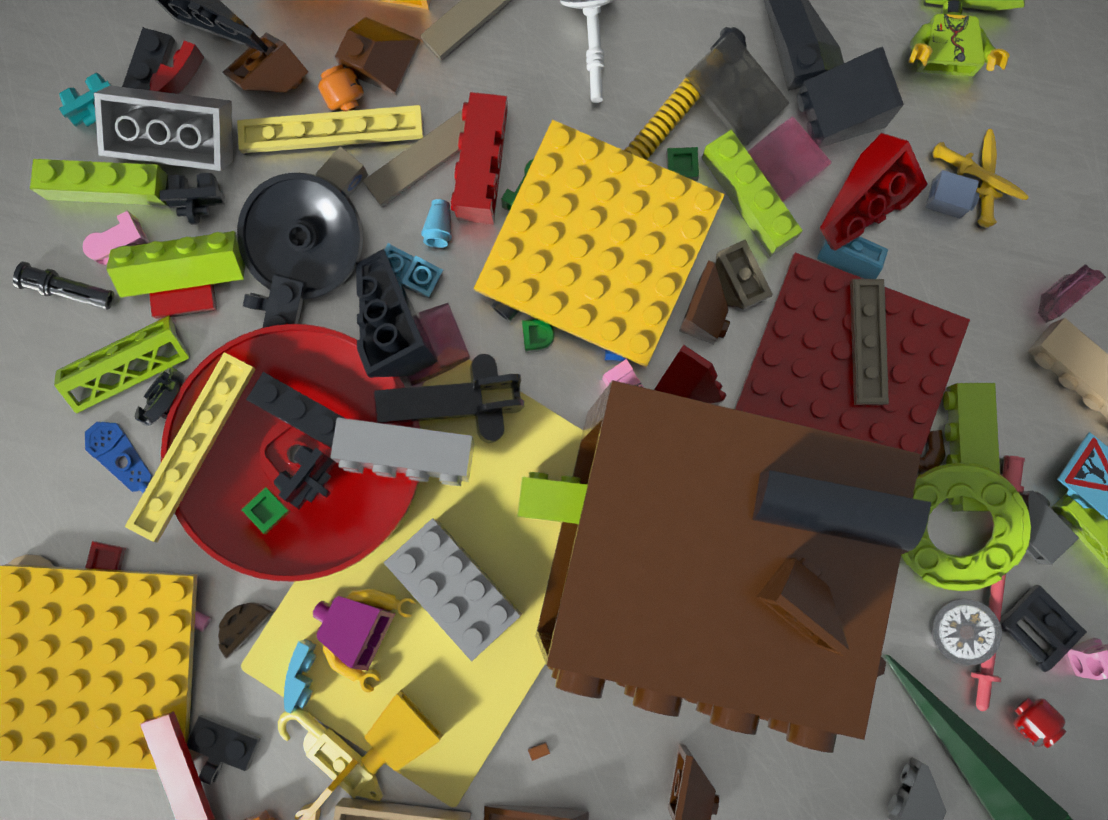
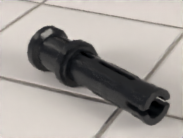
M22 261L14 271L13 284L18 289L26 287L39 291L43 296L56 294L106 310L111 308L114 301V292L112 290L60 277L53 269L41 270L31 267V264Z

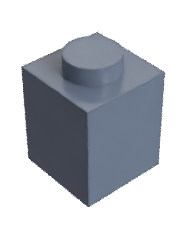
M942 170L932 181L925 208L960 219L976 207L979 200V193L976 192L979 181Z

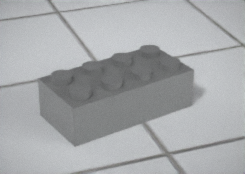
M111 85L94 92L98 156L216 171L223 170L233 162L231 100Z
M337 418L330 458L339 463V468H343V471L363 473L364 468L372 469V472L376 473V475L396 478V473L398 472L406 473V477H409V480L428 482L429 477L440 478L441 484L461 486L462 481L469 482L474 440L470 435Z
M432 518L384 562L388 569L471 662L522 615L437 519Z

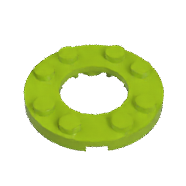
M950 463L932 468L916 478L913 499L931 502L930 515L939 503L947 498L957 496L975 498L985 504L992 514L994 523L992 537L985 547L974 554L956 556L947 554L937 548L929 538L926 526L919 544L913 550L901 555L903 560L923 580L943 589L971 591L997 583L1002 580V576L1020 563L1029 545L1031 522L1022 496L1001 474L978 464Z

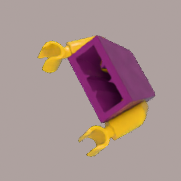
M375 589L352 591L347 598L336 596L331 605L325 601H320L313 610V617L322 622L317 632V639L323 644V651L330 667L352 681L359 680L363 691H374V687L367 684L365 679L373 677L377 681L381 680L380 673L374 669H369L395 616V613L391 612V610L396 609L403 617H411V614L403 613L400 608L402 603L406 601L416 604L414 600L410 598L397 600L395 595Z

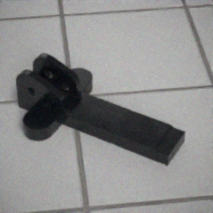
M479 354L470 364L471 383L375 390L376 422L388 424L475 416L479 438L486 443H493L504 434L503 414L517 413L525 407L524 400L520 397L521 375L505 374L498 376L495 359L488 354ZM512 389L513 399L482 403V390Z

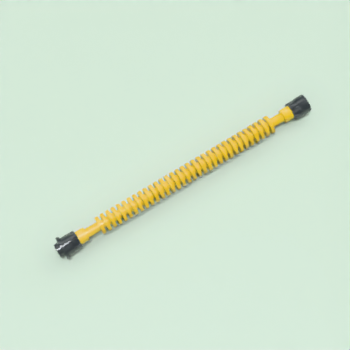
M725 27L721 30L719 39L710 48L712 52L706 57L705 65L699 72L691 70L688 76L679 84L678 88L674 90L673 94L669 96L649 122L645 124L644 129L640 130L639 135L634 137V141H631L629 147H626L624 151L645 160L650 158V155L655 152V149L660 146L665 137L673 131L685 114L690 111V108L695 105V102L700 99V96L710 87L709 77L714 72H719L724 64L728 65L738 53H742L746 49V37L741 30L736 27ZM495 301L491 306L509 322L519 312V310L499 301Z

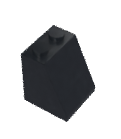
M883 47L876 48L804 81L797 94L798 107L801 112H805L808 120V135L811 140H815L817 148L886 128L904 105Z

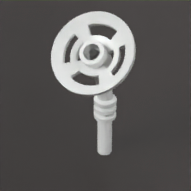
M560 0L562 5L583 9V14L587 15L589 50L586 52L587 70L590 71L591 102L600 103L603 101L602 70H604L605 64L604 51L601 49L599 13H601V6L613 0Z

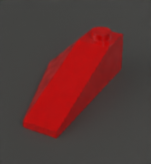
M880 133L860 154L820 226V230L832 250L836 251L862 235L865 228L872 223L880 224L886 220V215L893 210L901 211L907 207L928 185L909 141Z
M684 344L654 389L714 405H719L726 397V393L721 390L722 384L716 381L718 375L713 363Z

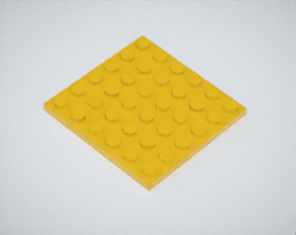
M552 119L479 275L474 290L647 368L725 194Z
M14 564L1 565L0 761L157 769L140 724L147 719L172 711L175 712L187 744L190 727L198 574Z

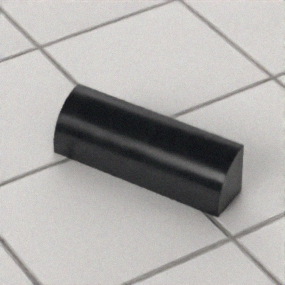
M769 470L760 473L752 520L911 551L919 544L925 532L931 502Z

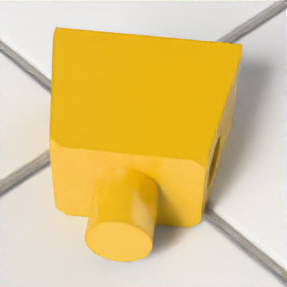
M400 690L364 738L372 748L361 758V762L373 774L385 762L394 771H398L436 745L441 740L443 734L410 698Z

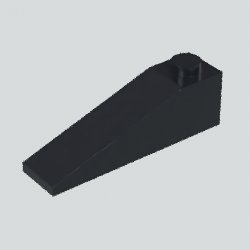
M155 0L176 21L265 53L269 49L257 34L220 0Z
M764 0L788 91L801 88L804 81L844 63L840 46L809 0Z
M382 249L356 263V292L359 297L357 324L360 331V339L357 340V351L369 378L412 376L438 362L428 336L386 251Z

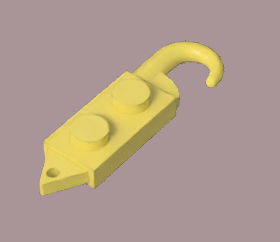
M297 708L291 714L284 711L280 715L278 730L284 740H290V735L286 729V724L289 720H297L309 731L303 743L304 750L307 753L306 756L332 780L343 771L353 758L358 762L339 785L352 798L355 799L356 796L376 801H380L383 798L375 776L377 771L374 774L371 773L361 762L362 757L330 728L326 729L312 715L300 708Z

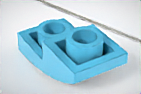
M388 243L384 250L403 287L429 298L443 269L416 255L414 257Z
M307 639L298 641L286 675L284 709L290 714L299 707L303 709L313 692L308 689L313 680L302 674L303 671L307 673L316 659V655L313 653L316 644Z

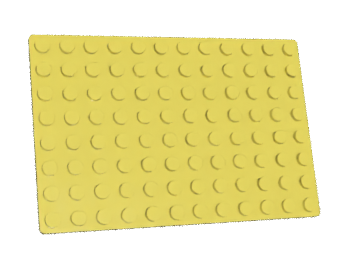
M447 348L422 386L471 383L470 364L472 361L454 349ZM511 388L481 391L483 404L513 399ZM521 391L520 397L524 400L525 407L517 413L503 414L504 434L493 443H486L479 438L475 416L419 421L421 429L470 435L473 437L474 450L469 482L462 481L461 486H450L441 484L440 478L429 477L428 482L419 481L412 503L399 526L372 554L359 563L330 576L293 583L241 664V668L245 673L284 697L286 675L298 641L307 639L316 644L313 651L316 659L307 673L302 672L303 675L313 680L308 688L313 692L303 710L366 752L372 746L364 738L392 698L402 690L443 736L436 745L396 772L450 807H456L545 665L535 635L562 522L517 517L522 477L529 478V472L549 474L548 480L561 481V476H573L583 430ZM432 518L437 519L522 613L510 627L472 662L384 564L392 554ZM375 589L395 595L397 600L410 598L416 603L413 604L409 601L402 603L401 611L412 615L408 618L401 616L396 609L391 610V612L395 613V616L369 669H374L380 673L381 680L377 681L373 677L365 679L367 684L374 687V691H363L359 680L352 681L330 667L323 651V644L317 639V632L322 622L313 617V610L320 601H325L331 605L336 596L347 598L352 591Z

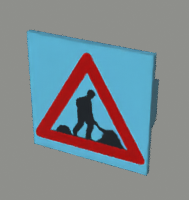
M1089 432L1057 480L1069 489L1067 495L1083 508L1095 509L1108 520V446Z

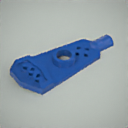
M109 422L94 423L85 431V450L130 491H141L143 494L152 479V474L120 424ZM125 456L128 464L126 467L120 468L118 460L120 457Z

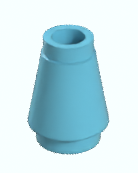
M442 199L432 201L421 235L424 237L423 242L430 247L444 248L448 245V241L452 239L450 203Z

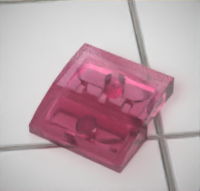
M793 116L748 151L783 203L832 164Z
M449 303L419 312V320L428 336L438 362L412 376H408L411 386L441 375L470 359Z

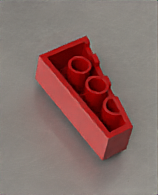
M470 92L469 102L463 103L462 121H465L464 132L459 134L458 150L461 152L459 162H456L455 166L456 183L451 197V211L455 212L458 221L494 225L508 114L507 96Z

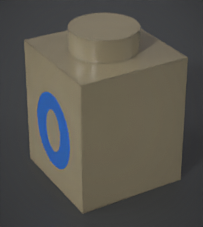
M340 146L316 172V175L333 182L350 197L368 176V173L363 164Z

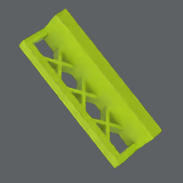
M167 316L56 370L54 386L77 414L189 359V353L176 335L174 322L170 316ZM169 342L172 343L178 352L169 358L156 355L158 348ZM136 358L149 361L148 367L142 371L128 369L130 361ZM107 372L121 375L119 382L114 385L99 383L101 375ZM79 386L91 388V396L79 402L71 393V390Z
M1066 493L1051 507L1052 510L1072 524V531L1108 569V520L1095 509L1083 508Z

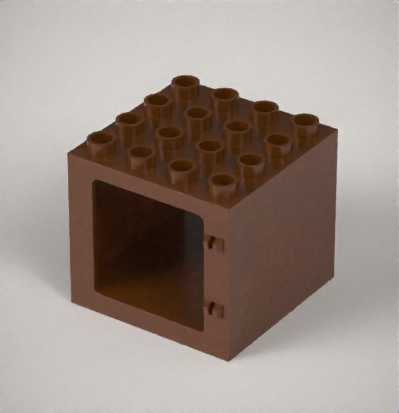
M612 380L587 412L572 476L581 478L580 484H587L579 524L561 523L535 635L546 666L553 670L551 677L557 679L555 687L572 694L600 699L602 698L605 681H613L617 685L625 687V695L634 698L633 706L673 717H679L684 698L685 701L697 704L696 711L709 715V723L739 733L756 735L759 719L768 721V728L787 734L786 741L821 752H834L837 734L865 740L876 680L878 676L885 673L886 661L881 655L901 555L908 551L752 520L761 472L771 470L913 499L921 454ZM801 558H805L822 571L819 578L830 587L849 647V651L844 657L819 648L757 597L785 559L800 561Z

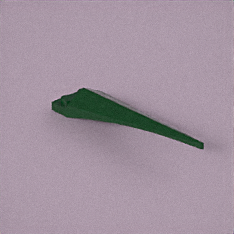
M885 655V660L943 743L992 820H1073L1067 811L890 655Z

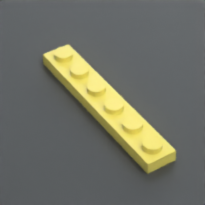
M420 105L237 120L238 145L242 154L414 140L424 137Z
M225 352L223 353L127 521L126 528L152 542L158 543L256 370L254 367Z

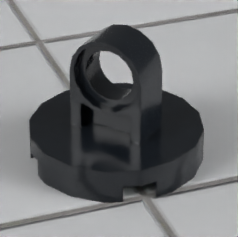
M170 367L168 371L170 374L165 371L161 373L143 396L147 399L144 409L139 406L136 409L135 419L145 426L152 425L160 417L167 419L170 407L184 382V374L174 367Z

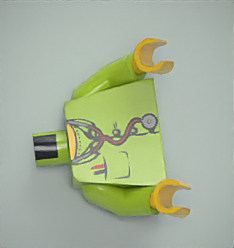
M952 0L943 4V14L934 15L930 22L922 25L911 39L909 44L911 56L908 62L913 63L917 59L916 72L974 76L984 63H987V71H993L995 65L1005 70L1010 55L1006 50L996 49L984 30L980 28L979 19L976 16H963L962 3Z

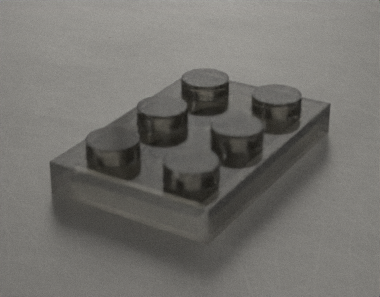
M733 31L728 33L685 75L728 129L733 130L743 146L748 145L790 103Z

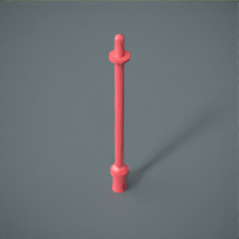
M1005 455L1003 457L1002 476L1016 488L1019 494H1023L1024 487L1021 486L1025 458ZM1006 574L1002 576V580L991 585L988 607L995 613L999 622L1001 619ZM996 653L989 660L981 663L980 672H971V677L979 679L976 707L980 711H986L989 708L992 681L1001 682L1002 679L999 676L993 675Z

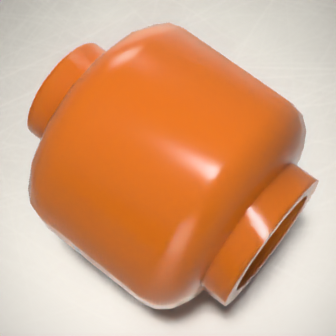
M341 64L324 71L320 75L322 79L318 84V89L330 110L353 111L359 107L357 101L364 95V90L352 69L344 68Z

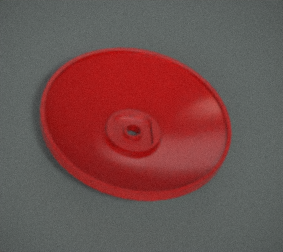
M306 324L275 325L254 330L225 343L205 358L188 376L179 389L165 422L161 444V462L224 352L256 369L176 509L175 515L193 541L212 558L237 572L259 579L288 582L313 580L330 576L359 563L378 549L399 526L412 503L419 481L409 480V477H406V473L398 472L396 473V478L378 476L372 472V469L364 468L363 473L343 471V468H339V463L336 462L328 473L332 477L324 486L331 492L328 498L319 493L312 503L307 500L299 510L278 496L280 491L275 486L274 480L285 470L294 476L301 467L299 463H293L290 459V451L293 447L304 445L313 450L317 448L328 457H331L332 448L246 399L261 374L265 372L346 419L377 423L374 391L406 388L399 377L369 378L357 351V339L325 327ZM419 421L388 423L389 425L421 429ZM265 487H268L291 511L267 534H263L241 510Z

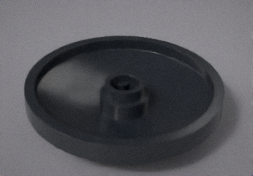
M297 172L274 176L261 183L252 191L239 215L237 240L239 251L246 267L264 287L269 290L271 289L273 275L275 274L307 282L304 299H309L335 290L350 277L361 255L363 231L358 212L343 190L321 176Z

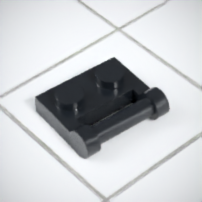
M1034 585L1000 619L1002 631L1008 632L1036 660L1035 664L1043 672L1052 669L1087 633L1040 585ZM1022 617L1052 646L1048 652H1045L1017 624Z

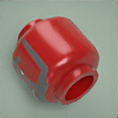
M1028 697L1014 710L1018 714L1014 720L1015 728L1035 747L1044 745L1046 748H1049L1067 732L1063 728L1066 723L1065 718L1044 698H1039L1033 702Z

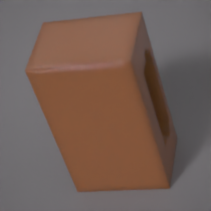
M546 742L528 749L532 761L550 754Z

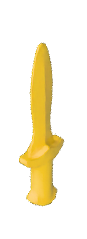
M988 129L983 142L982 168L995 173L997 159L996 141L993 130ZM982 180L981 187L976 190L981 199V216L977 222L980 226L989 228L997 223L994 218V200L1001 198L1003 193L997 192L996 188Z
M944 142L934 146L932 151L933 158H940L957 167L958 175L962 176L964 173L971 174L1010 196L1022 200L1029 198L1023 190L1012 182L976 164L972 160L973 153H968L964 157L947 148Z

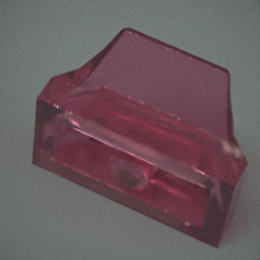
M1086 264L1074 274L1064 275L1041 294L1038 314L1046 323L1060 317L1103 281L1106 276L1100 270H1093Z

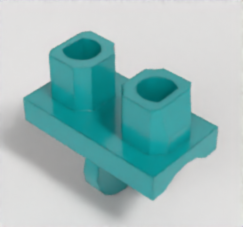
M94 73L86 78L85 83L90 91L80 95L74 87L59 93L63 104L59 110L75 127L82 123L88 127L96 122L94 92L111 85L99 73Z

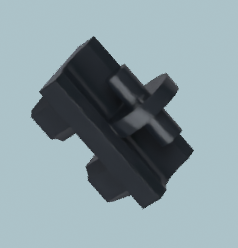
M212 173L197 174V188H188V179L184 175H168L166 190H160V200L166 201L169 208H176L178 217L187 216L188 222L191 225L199 224L200 215L210 214L209 206L225 205V196L219 191L217 179Z
M303 445L294 455V460L301 465L294 476L285 470L274 480L275 486L280 491L278 496L299 510L307 500L312 503L319 493L328 498L331 492L324 486L331 479L332 476L328 473L336 464L335 461L319 449L315 448L313 450Z

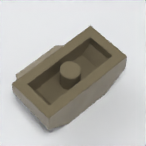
M746 239L717 252L715 265L727 306H738L744 310L772 297L773 293Z

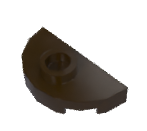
M251 602L237 605L225 614L218 627L220 628L218 634L220 644L218 646L225 659L229 658L274 612L272 609L264 604Z

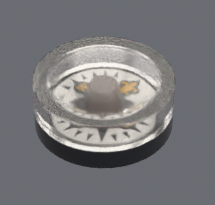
M971 599L952 601L940 609L933 622L932 632L937 648L946 658L957 664L971 666L984 663L993 657L1000 647L1002 640L1001 624L995 613L981 602Z

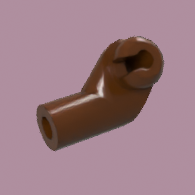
M942 430L930 431L927 438L928 452L925 457L920 458L919 473L923 474L932 468L938 467L944 461L946 453Z

